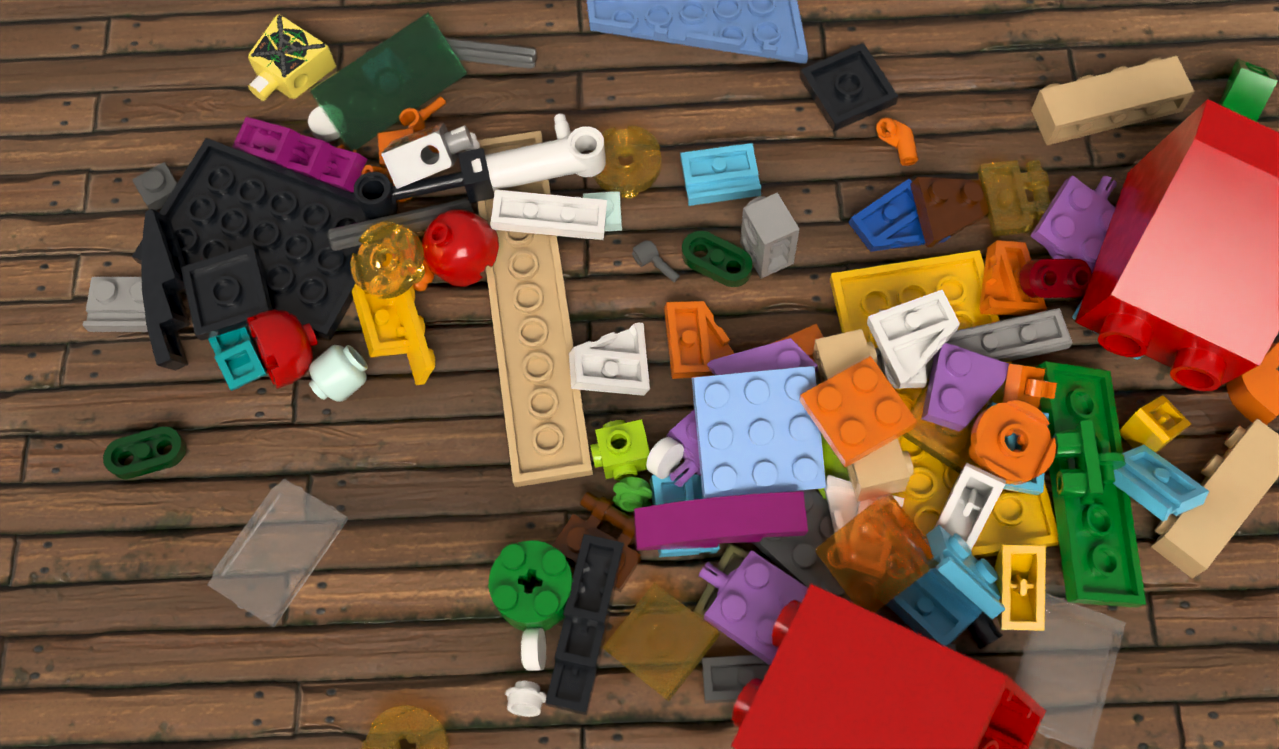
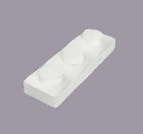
M495 189L491 229L603 240L607 200Z

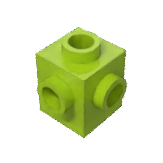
M642 419L628 423L624 420H614L604 424L601 429L595 430L597 443L590 445L595 468L603 467L606 479L614 477V480L620 481L624 477H635L638 474L637 472L647 470L646 462L650 450Z

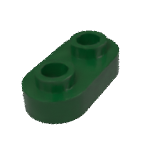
M706 231L692 232L686 236L682 243V258L689 268L728 287L742 286L750 279L753 262L749 253L744 249ZM697 251H704L707 255L697 257L694 254ZM736 267L740 271L736 274H731L727 269Z
M158 427L114 440L107 446L103 455V462L106 469L116 477L132 479L177 465L185 456L186 442L173 428ZM168 445H172L171 451L166 455H162L163 449ZM133 456V461L129 465L124 466L126 458Z

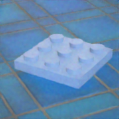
M815 366L692 377L703 499L826 488L821 432L800 402V395L816 386Z

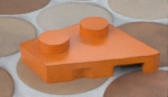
M704 301L666 302L664 312L672 379L713 376L714 374L709 370L707 364L711 360L735 354L728 344L730 339L724 330L715 323L714 315Z

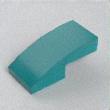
M247 327L208 338L216 355L214 356L231 391L267 375Z

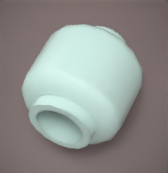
M332 345L309 366L312 378L309 385L314 393L323 400L329 397L334 401H345L366 382L365 370L368 369V365L363 357L350 345L346 347Z

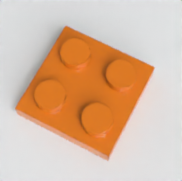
M871 356L800 395L801 404L844 468L913 430L918 422Z

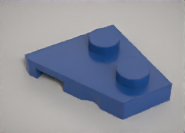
M910 178L849 220V225L870 252L926 245L910 185L912 183ZM951 236L944 238L939 243L947 241Z

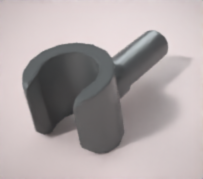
M643 241L633 247L632 256L640 267L652 262L655 267L674 283L679 279L680 275L663 261L652 241Z

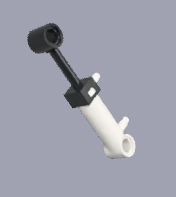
M561 113L554 117L557 140L485 155L484 148H480L476 135L470 133L474 146L466 149L465 152L458 153L461 172L415 181L398 189L393 186V183H390L384 174L368 172L357 179L354 184V194L364 216L368 220L396 214L398 210L397 200L465 186L469 202L474 203L493 199L495 189L501 190L575 173L582 177H593L601 173L606 165L604 138L601 132L589 126L577 128L571 133L566 117ZM586 150L593 151V152H591V153H589V154H583V153H581V152L586 151ZM381 195L379 198L371 200L374 196Z

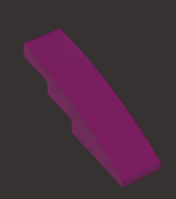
M245 117L232 147L350 192L354 191V184L360 177L362 169L367 162V159L358 153L333 147L323 140L301 135L291 128Z
M803 491L713 497L634 509L636 551L717 548L720 543L761 542L764 537L805 536L808 532Z

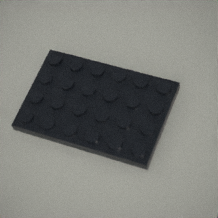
M205 138L159 212L170 218L186 265L254 245L259 251L272 310H283L295 315L302 325L309 323L315 335L330 341L353 301L352 290L354 285L363 283L386 241L384 239L337 251L332 250L328 241V231L330 229L368 221L361 210L355 194ZM142 241L132 255L139 264H141Z

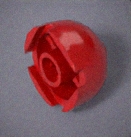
M458 209L446 211L433 219L425 230L421 243L423 258L428 268L436 276L452 286L461 287L477 283L482 279L483 276L479 274L485 270L487 265L492 268L499 249L498 234L496 230L491 229L487 220L471 211Z
M269 310L247 318L252 338H258L256 343L260 358L276 389L294 383L309 371V366L313 362L312 346L318 344L309 323L302 325L295 315L283 310Z

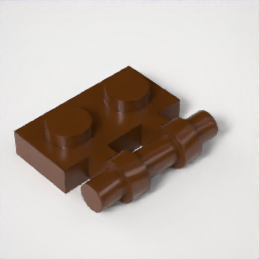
M586 492L580 505L591 511V516L586 522L573 514L552 546L563 553L566 560L576 565L584 534L623 542L624 549L615 589L621 592L642 559L641 554L630 548L635 540L634 514L630 517L613 507L614 502L604 496L598 498L592 493ZM605 520L623 530L618 540L599 530Z

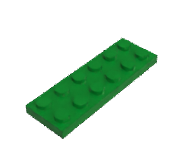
M1048 361L1036 366L1037 368L1045 369L1043 381L1057 383L1054 399L1040 398L1042 412L1049 413L1050 424L1048 429L1051 438L1055 432L1075 429L1080 421L1093 420L1096 444L1099 441L1106 440L1110 442L1111 452L1123 453L1111 371ZM1074 457L1054 458L1049 471L1067 602L1132 608L1146 605L1130 496L1113 483H1102L1104 493L1095 497L1093 505H1081L1080 497L1059 496L1056 482L1058 471L1076 468Z

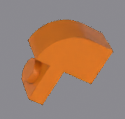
M1279 342L1276 344L1272 343L1260 366L1226 383L1231 402L1252 423L1259 419L1267 425L1279 415V371L1276 369L1279 366Z

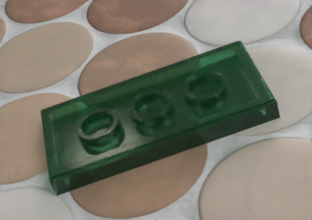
M427 12L309 90V92L350 151H353L399 121V116L403 110L418 108L468 73Z

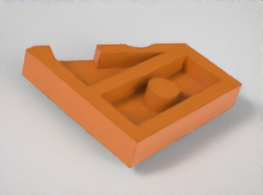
M997 240L987 247L979 307L981 314L1025 316L1047 310L1044 298L1029 297L1020 286L1019 277L1021 269L1031 260L1026 242Z

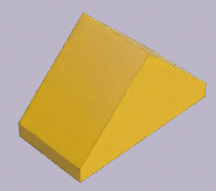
M1162 395L1135 412L1120 429V435L1133 449L1146 445L1157 453L1188 428L1191 423Z
M1001 544L994 567L998 575V579L995 582L1001 599L998 601L1005 607V611L998 615L1001 630L1045 631V545Z

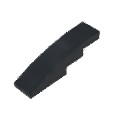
M151 209L145 212L141 247L142 295L146 325L156 365L175 371L188 365L177 332L190 325L179 292L185 289L181 267L186 266L170 218Z
M586 534L583 535L572 578V589L563 613L565 618L554 657L556 662L545 702L548 707L582 715L588 714L624 549L623 542Z

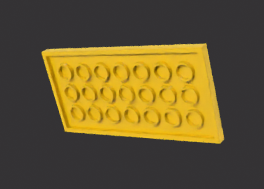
M980 250L831 273L830 283L842 333L862 329L866 342H872L874 347L878 348L867 325L868 316L878 313L879 310H887L942 289L960 323L957 330L1000 321L998 315L981 314L979 310L985 269ZM929 379L925 388L895 389L918 421L916 428L898 438L902 452L908 451L911 457L914 471L913 475L910 476L906 490L891 494L904 498L892 546L894 560L898 564V569L910 562L918 552L932 565L939 564L933 558L926 534L934 529L953 485L966 463L981 469L979 464L973 462L969 456L971 430L977 417L986 410L988 405L1003 402L1006 380L961 431L921 419ZM1045 481L1043 493L1038 495L1006 489L1002 490L971 550L972 555L976 559L998 555L1001 544L1045 545L1046 547L1059 544L1057 524Z

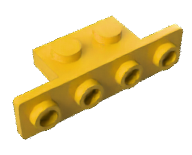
M386 239L378 257L385 282L355 284L352 296L370 357L407 354L415 384L424 385L435 368V355L426 343L424 336L425 323L423 317L418 315L415 307V290L413 285L408 283L405 274L404 254L398 251L395 239Z

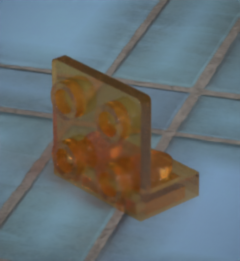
M892 494L874 501L815 549L816 554L852 602L873 613L918 579L935 569L939 564L933 558L928 540Z

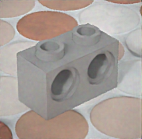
M778 192L768 197H757L743 208L740 244L751 256L753 266L761 279L794 264L800 229Z

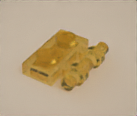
M1018 160L981 164L978 174L990 212L988 217L993 236L1028 233L1033 227L1032 219L1035 218L1040 221L1052 202L1047 190L1050 182L1048 174L1042 170L1039 160L1028 162L1026 164L1027 172L1020 173ZM1025 189L1032 192L1034 202L1027 201Z

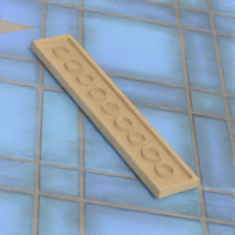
M541 131L477 141L480 148H484L485 155L543 143ZM549 179L501 189L551 195ZM494 198L477 202L479 216L487 220L490 226ZM496 230L499 241L498 254L492 268L487 265L486 274L513 484L515 487L593 475L581 391L571 389L569 353L573 349L574 344L558 238L554 235Z

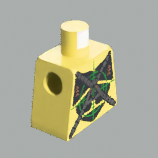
M278 14L249 53L248 59L257 77L248 85V88L262 101H265L275 89L291 99L297 98L336 67L328 45Z

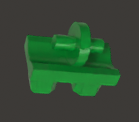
M1093 420L1080 421L1075 429L1055 432L1052 438L1055 437L1056 441L1054 458L1074 457L1076 468L1058 471L1056 479L1058 495L1080 497L1081 505H1093L1095 497L1104 493L1102 483H1114V470L1122 468L1126 463L1123 454L1111 452L1109 441H1099L1096 444Z

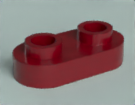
M1035 259L1028 261L1022 267L1019 281L1023 292L1032 298L1081 297L1089 286L1092 271L1090 266L1081 259Z

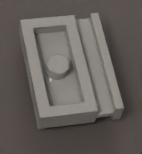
M91 277L85 310L88 313L87 320L83 321V327L88 332H148L142 295V277Z

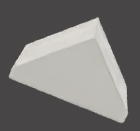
M966 463L953 485L935 527L940 525L951 536L955 533L958 534L972 550L1006 484V480Z

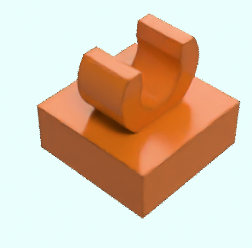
M1009 364L1002 403L1010 400H1020L1039 408L1040 398L1054 399L1057 383L1043 381L1045 369Z

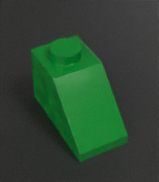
M1237 58L1219 105L1257 122L1278 80L1273 71Z

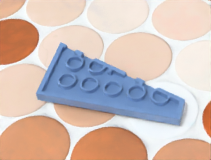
M587 0L590 31L807 64L808 53L797 0Z

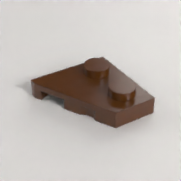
M917 177L910 184L926 247L931 248L944 238L959 233L966 226L979 222L990 213L981 180Z

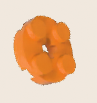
M1010 400L986 409L977 417L971 430L969 456L973 462L979 464L982 470L1006 480V484L1021 485L1048 470L1055 457L1056 441L1055 437L1051 439V434L1047 427L1050 424L1048 419L1038 408L1024 401ZM1015 433L1018 436L1016 442L1021 446V450L1015 449L1011 451L1006 446L1005 436L1008 437Z

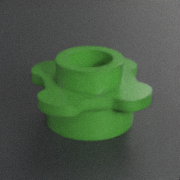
M629 476L622 478L619 483L614 485L613 491L616 493V496L613 497L612 501L614 505L621 507L623 510L634 512L635 508L652 506L649 499L652 498L653 492L650 484L644 479Z

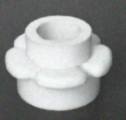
M530 681L516 682L515 687L508 688L505 693L508 699V711L525 717L539 715L542 703H545L547 698L546 694L540 692V686Z

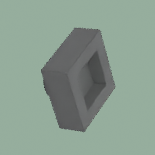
M165 162L132 179L147 207L155 211L164 206L177 185L174 176Z

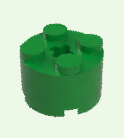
M522 541L507 545L495 560L489 574V592L493 603L502 617L514 628L525 631L527 628H543L546 631L565 618L563 613L571 593L573 575L564 554L558 549L541 541ZM534 580H538L541 587H534L533 592L528 594L525 586L531 585Z

